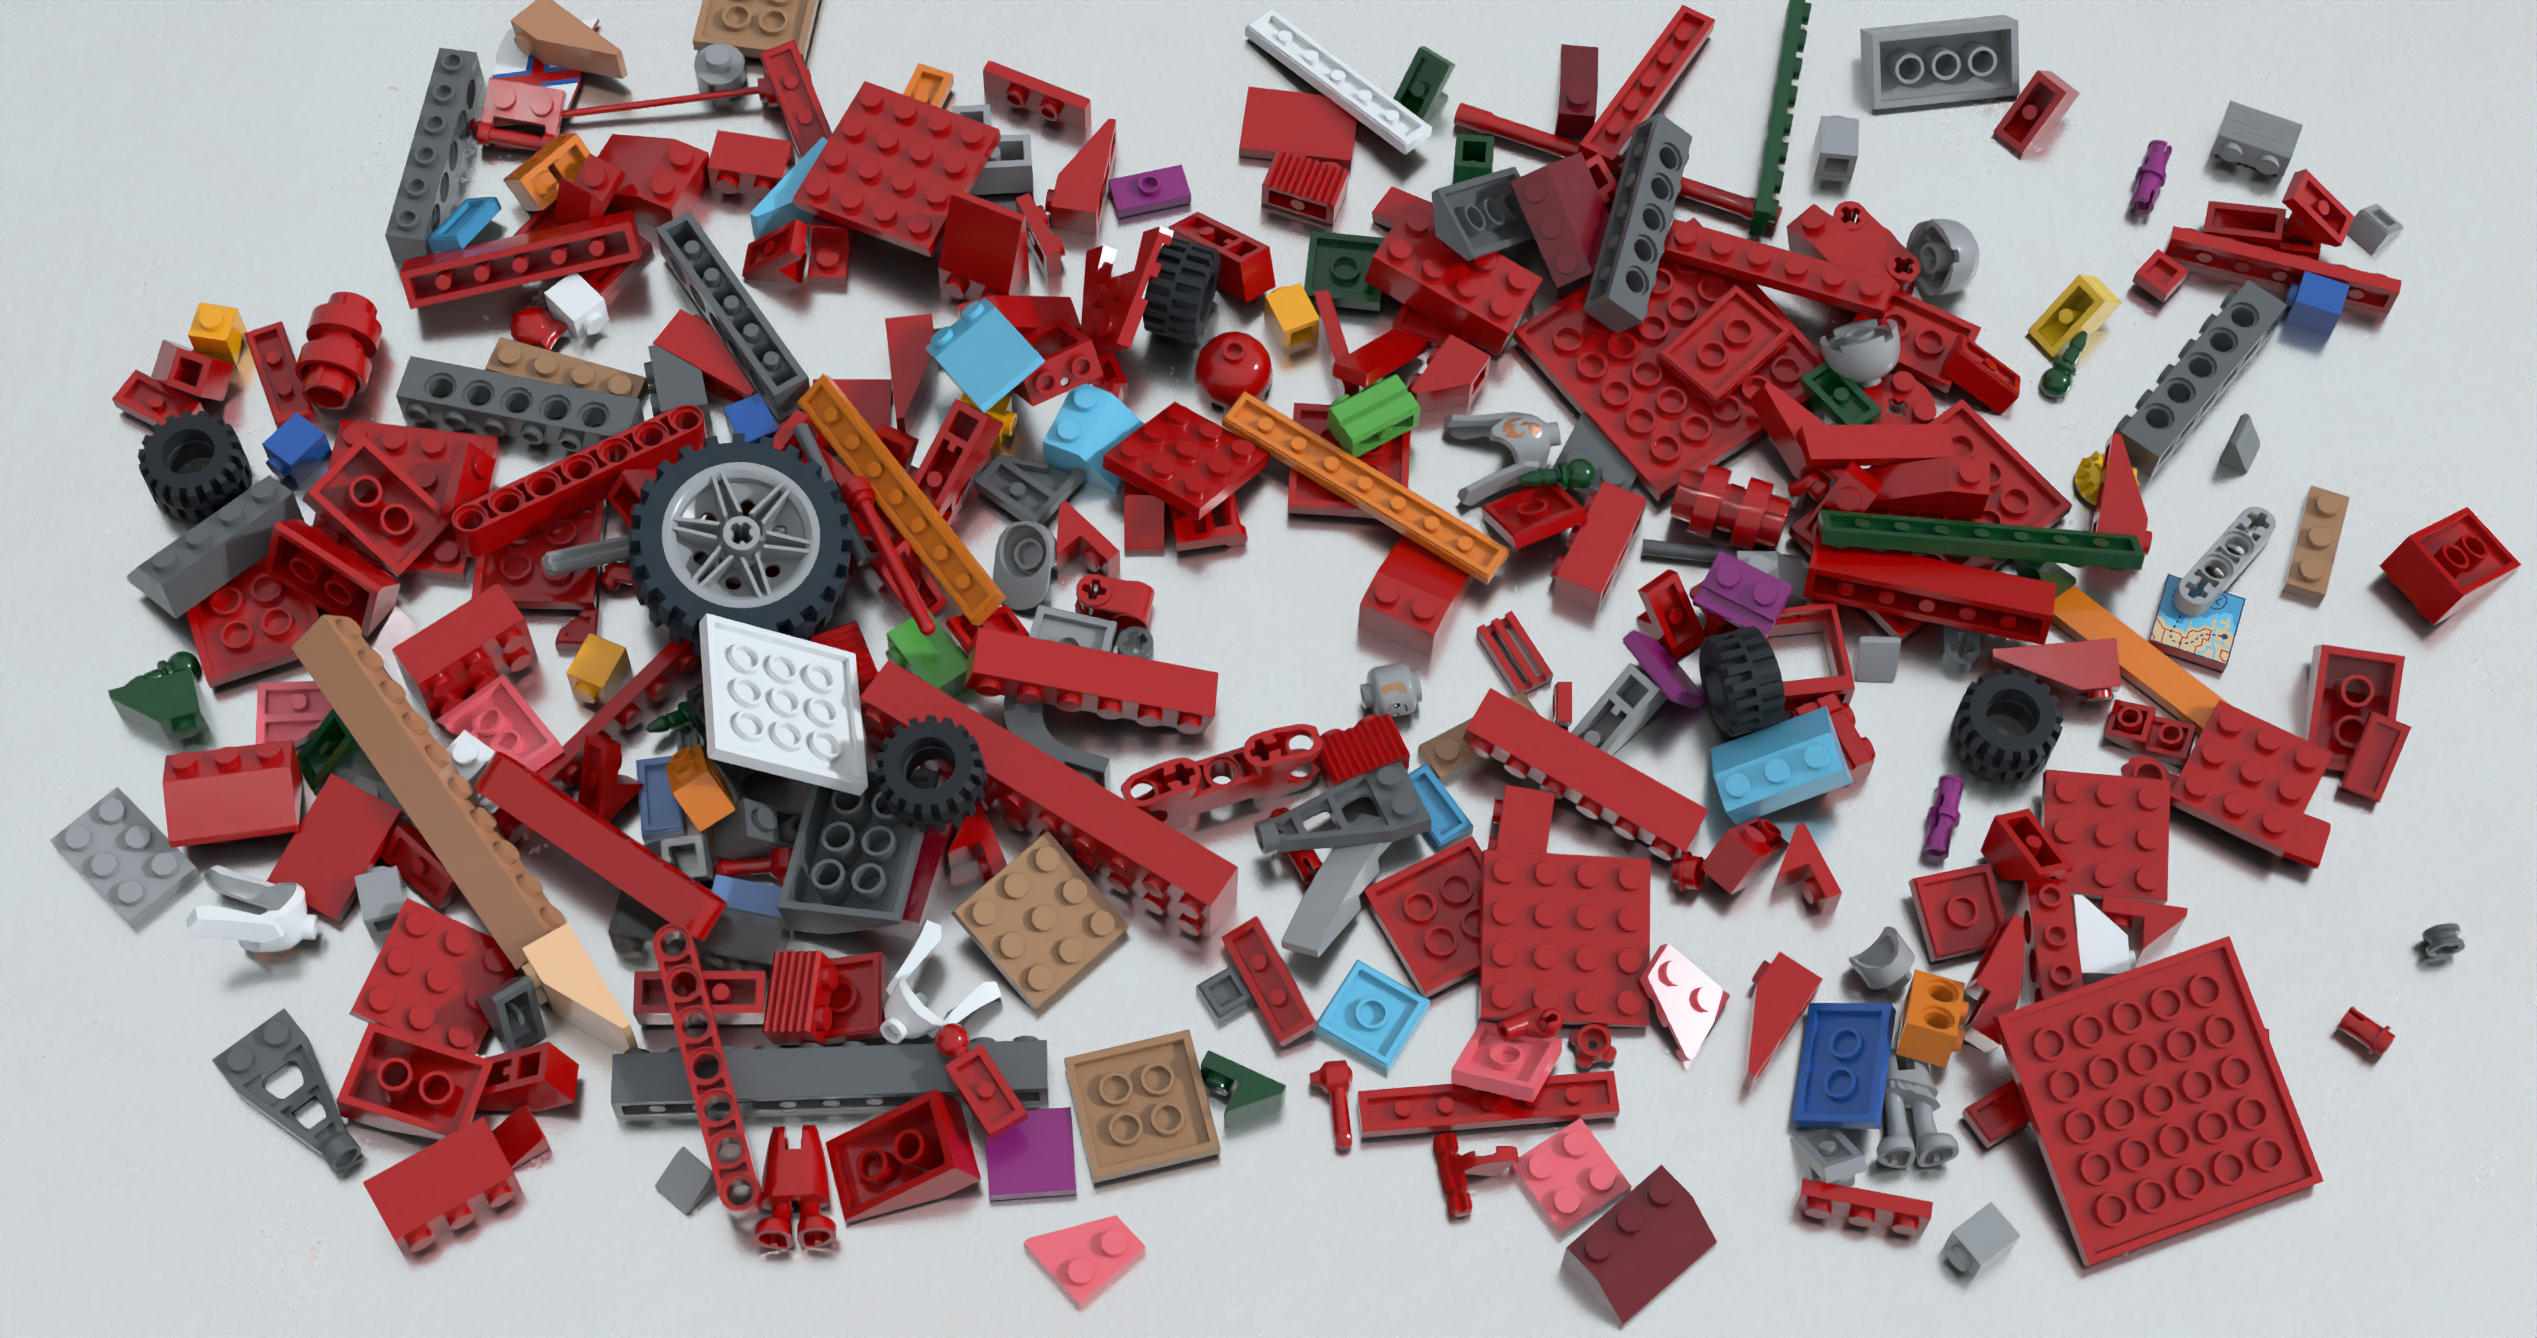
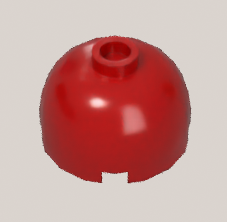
M1237 331L1225 332L1210 339L1200 350L1195 366L1196 387L1202 398L1211 405L1214 402L1217 405L1223 406V410L1226 411L1230 410L1244 391L1262 401L1265 398V393L1271 387L1273 378L1270 356L1263 344L1249 334Z

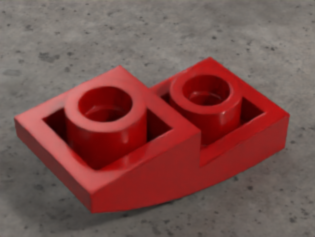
M2115 699L2105 730V738L2140 754L2185 766L2195 739L2196 724L2156 716L2155 707Z

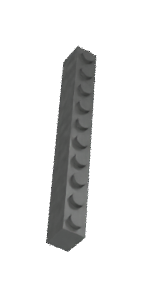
M1019 1036L1014 1038L1013 1041H995L989 1037H978L970 1040L969 1051L980 1044L984 1046L1022 1105L1049 1104L1047 1040H1038L1034 1036ZM935 1039L929 1040L927 1044H909L907 1041L902 1040L897 1044L887 1041L884 1045L866 1046L863 1042L849 1041L841 1044V1047H823L818 1043H803L797 1048H780L773 1044H762L749 1050H737L735 1047L723 1045L741 1114L895 1109L934 1089L959 1101L961 1107H968L945 1072L944 1065L954 1059L939 1053L935 1046ZM680 1047L671 1048L668 1052L650 1053L646 1049L633 1048L626 1050L624 1054H613L611 1105L616 1118L698 1116ZM714 1061L702 1063L698 1067L697 1077L701 1079L714 1077L718 1072L719 1064ZM717 1102L710 1107L708 1115H728L730 1105L724 1102Z

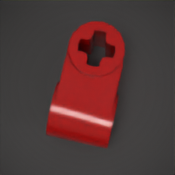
M1089 574L1081 578L1076 586V596L1078 599L1075 603V613L1117 622V629L1120 631L1133 626L1147 629L1155 592L1151 586L1143 582L1126 581L1099 574ZM1095 584L1098 585V591H1094ZM1089 608H1093L1092 615L1089 614Z

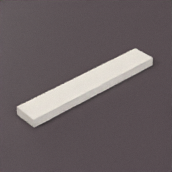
M1273 9L1246 26V37L1404 155L1431 137L1432 127Z

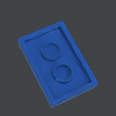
M1809 1003L1792 1121L1796 1127L1880 1129L1896 1010L1891 1003Z

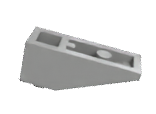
M1629 663L1571 733L1612 756L1648 722L1668 697L1648 673L1642 668Z

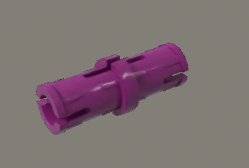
M2153 140L2149 142L2142 167L2140 166L2137 169L2135 175L2137 183L2129 204L2131 208L2135 207L2134 211L2147 214L2153 211L2158 190L2165 184L2167 178L2165 172L2166 165L2172 153L2171 145L2167 146L2166 141Z
M1942 775L1939 777L1934 805L1929 808L1926 818L1929 821V827L1922 852L1933 859L1942 860L1948 858L1954 828L1958 827L1961 815L1958 810L1965 782L1957 776Z

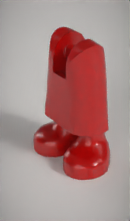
M786 1126L773 1127L767 1148L761 1187L763 1193L761 1207L771 1210V1215L761 1219L754 1225L753 1241L757 1245L771 1249L786 1250L792 1248L794 1233L791 1210H793V1201L798 1200L800 1219L797 1225L798 1244L803 1248H815L826 1245L835 1240L837 1235L835 1222L831 1218L821 1215L820 1208L830 1204L824 1151L817 1126H802L801 1149H789Z

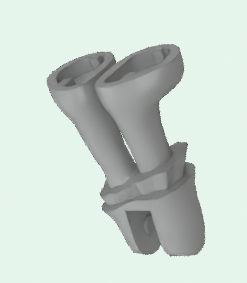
M1891 1048L1884 1095L1887 1137L1882 1139L1877 1146L1878 1162L1892 1168H1906L1912 1165L1916 1155L1919 1167L1936 1166L1954 1159L1959 1154L1957 1140L1951 1134L1938 1133L1932 1112L1941 1106L1935 1098L1938 1095V1091L1933 1084L1928 1063L1906 1057L1907 1070H1898L1895 1051ZM1905 1108L1912 1109L1916 1135V1151L1913 1140L1908 1134Z

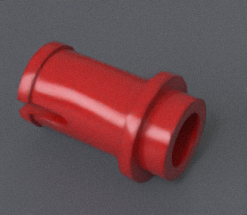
M2353 1006L2347 1011L2337 1026V1029L2342 1030L2369 1048L2368 1053L2370 1055L2376 1053L2382 1057L2396 1037L2389 1032L2391 1027L2387 1025L2383 1028Z

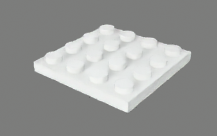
M706 613L699 622L708 758L861 796L868 788L856 654Z

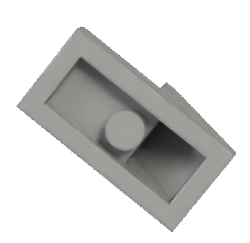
M1811 1128L1792 1134L1793 1144L1808 1179L1852 1186L1855 1184L1854 1175L1867 1171L1864 1154L1838 1128Z

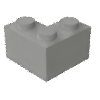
M990 105L952 106L953 113L992 126ZM1030 134L1001 135L1000 141L969 194L1034 192Z

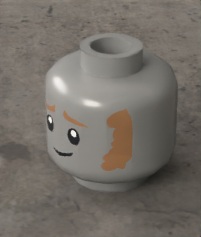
M1402 662L1370 669L1367 674V683L1360 684V694L1364 708H1372L1373 713L1383 717L1388 713L1393 718L1411 714L1415 711L1417 702L1422 701V689L1417 671H1410L1409 667Z

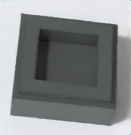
M1233 965L1196 985V992L1218 1025L1255 1004L1254 997Z

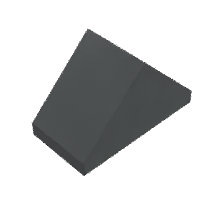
M529 976L511 978L476 999L505 1052L526 1048L546 1036L534 983Z

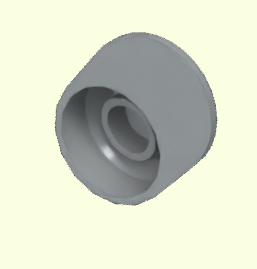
M1033 521L1015 522L1006 527L998 539L995 551L993 581L1007 598L1003 604L1005 606L1008 605L1011 609H1031L1037 606L1047 594L1051 568L1056 563L1057 540L1045 525Z

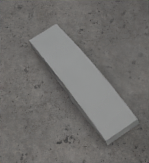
M1360 813L1352 824L1372 823L1379 820L1380 817ZM1392 842L1334 847L1299 903L1281 940L1282 948L1319 958L1361 910L1359 895L1379 874L1378 858Z

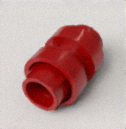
M336 292L330 296L328 303L321 304L312 311L306 331V337L309 342L305 343L301 348L295 373L302 382L300 392L313 405L329 410H341L349 405L350 398L360 396L365 392L372 370V364L369 359L376 355L383 331L381 324L376 319L377 309L367 298L352 292Z
M1712 464L1708 465L1705 473L1692 468L1684 469L1670 514L1674 518L1689 522L1687 532L1711 539L1713 531L1717 527V529L1725 532H1733L1729 545L1739 549L1753 551L1756 543L1769 548L1778 547L1792 502L1787 498L1772 494L1773 483L1751 477L1748 487L1745 489V487L1733 483L1729 484L1732 470Z

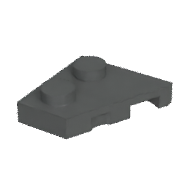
M1582 413L1552 469L1557 470L1559 462H1564L1567 465L1574 459H1586L1595 468V480L1590 487L1577 491L1589 495L1590 492L1597 494L1602 482L1605 481L1631 492L1637 481L1638 474L1588 417Z
M999 454L974 480L975 490L1020 521H1033L1043 525L1059 508V504L1066 500L1084 481V471L1072 467L1071 472L1049 468V463L1036 460L1022 461L1018 457Z

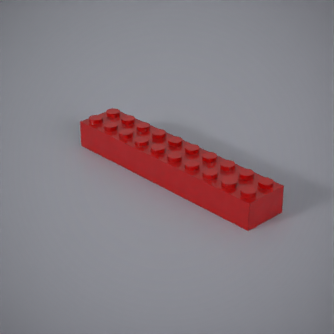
M890 660L885 663L861 694L860 703L866 736L870 742L883 749L881 744L886 737L890 739L895 737L893 733L894 728L898 725H901L903 729L909 727L908 720L917 717L919 723L926 722V715H935L937 722H942L943 718L947 717L953 719L955 728L962 724L968 729L969 736H974L985 764V772L988 778L987 787H983L985 797L982 805L985 810L992 809L1002 815L1004 821L1009 826L1018 831L1025 829L1037 836V839L1049 831L1079 868L1089 873L1094 870L1107 878V882L1117 891L1124 894L1129 891L1142 899V903L1152 912L1162 915L1164 912L1177 920L1178 925L1187 933L1194 936L1200 934L1210 940L1237 902L1238 867ZM934 759L920 764L916 769L922 767L925 770L938 771L940 775L938 782L942 785L951 777L955 766L948 761Z

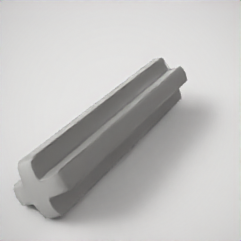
M629 535L550 551L541 558V564L544 567L545 573L553 576L614 561L629 559Z

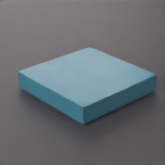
M1357 959L1318 1019L1319 1026L1314 1028V1032L1383 1072L1388 1073L1429 1008L1430 1000Z

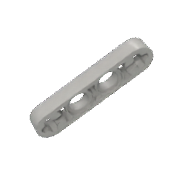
M2254 506L2245 509L2182 578L2173 596L2176 608L2189 616L2204 614L2268 543L2276 527L2274 516L2268 510ZM2255 524L2259 527L2250 536L2247 533L2248 528ZM2236 544L2244 550L2245 554H2232L2225 545ZM2205 568H2218L2223 572L2224 578L2211 577L2206 573ZM2198 585L2203 589L2200 596L2190 597L2197 590Z

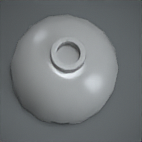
M1931 219L1916 224L1910 232L1906 249L1920 261V273L1914 282L1915 287L1924 295L1943 296L1965 288L1975 277L1979 265L1980 252L1972 232L1965 225L1950 219Z
M1867 319L1833 329V338L1827 341L1824 335L1820 339L1824 360L1828 362L1835 372L1845 378L1852 379L1855 383H1858L1860 388L1872 387L1881 383V377L1887 375L1898 362L1901 345L1897 322L1892 319H1886L1888 326H1878L1876 319Z

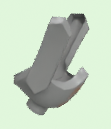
M1513 411L1485 415L1452 414L1444 418L1443 429L1451 436L1460 440H1467L1489 435L1491 441L1505 444L1511 450L1514 457V465L1496 471L1459 490L1457 497L1463 504L1472 506L1498 491L1519 484V477L1536 470L1541 472L1547 466L1550 447L1561 445L1558 422L1546 423L1532 414Z

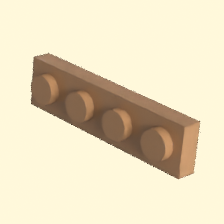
M503 337L499 338L485 367L487 371L640 399V403L648 388L646 377Z

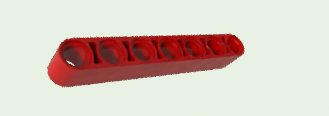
M691 404L677 406L460 506L454 511L451 519L458 550L468 557L485 555L607 498V493L625 469L628 471L631 469L636 470L637 468L639 470L643 468L645 470L648 468L653 469L654 467L657 469V466L665 459L671 465H674L678 462V450L688 444L694 452L703 449L704 438H707L702 410Z
M494 752L474 785V789L482 796L671 924L676 923L684 926L692 937L700 941H706L728 905L721 897L519 761L502 752Z
M676 923L667 924L655 933L653 948L718 1194L722 1204L732 1216L749 1218L755 1215L761 1208L763 1193L698 950L689 931L684 926ZM681 939L686 942L682 953L676 956H669L664 953L665 947L670 941ZM691 979L697 982V987L691 995L681 997L675 994V989L681 981ZM695 1020L706 1021L708 1028L702 1036L691 1038L686 1035L687 1027L691 1022ZM714 1061L719 1064L718 1072L714 1077L710 1079L697 1077L698 1067L702 1063ZM717 1102H724L730 1105L729 1114L721 1121H713L708 1118L710 1107ZM734 1143L741 1147L740 1156L734 1162L724 1163L719 1160L720 1150L725 1145ZM740 1185L751 1187L752 1196L747 1203L735 1205L730 1202V1195L734 1188Z

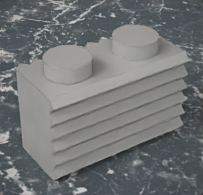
M2230 100L2211 153L2219 155L2225 161L2240 162L2242 165L2247 164L2249 167H2255L2261 173L2268 175L2277 174L2278 177H2282L2293 156L2303 124Z

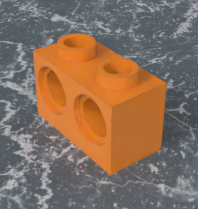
M577 133L559 134L505 177L503 181L525 211H543L557 199L561 178L573 183L591 152Z
M701 744L692 749L685 747L679 750L670 758V763L665 765L672 794L699 832H702L736 810L727 781L713 761L708 758Z
M1915 969L1904 1001L1896 1049L1897 1055L1943 1068L1947 1067L1951 1053H1960L1966 1029L1959 1027H1963L1969 1009V1002L1963 1000L1965 983Z

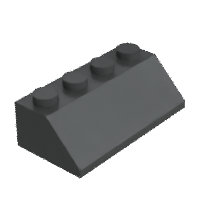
M268 475L136 567L127 575L128 581L177 619L265 557L269 551L273 526L278 521L298 518L305 522L294 493Z

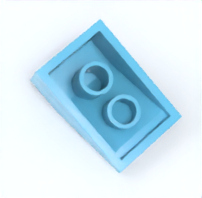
M985 297L980 302L974 301L965 307L961 312V318L950 327L946 326L938 330L932 336L931 343L925 347L952 382L983 413L1045 362L1041 355Z

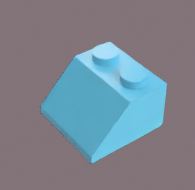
M1085 383L1069 391L1043 441L1044 462L1049 463V468L1071 472L1072 467L1080 468L1084 471L1085 482L1117 493L1124 479L1102 468L1103 456L1143 426L1144 423L1112 393Z

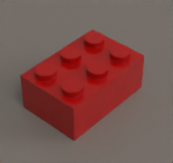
M498 583L392 648L407 688L433 722L500 675L504 674L506 676L511 672L524 669L537 656L525 617Z

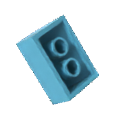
M1827 706L1710 748L1713 776L1725 812L1736 825L1853 783Z

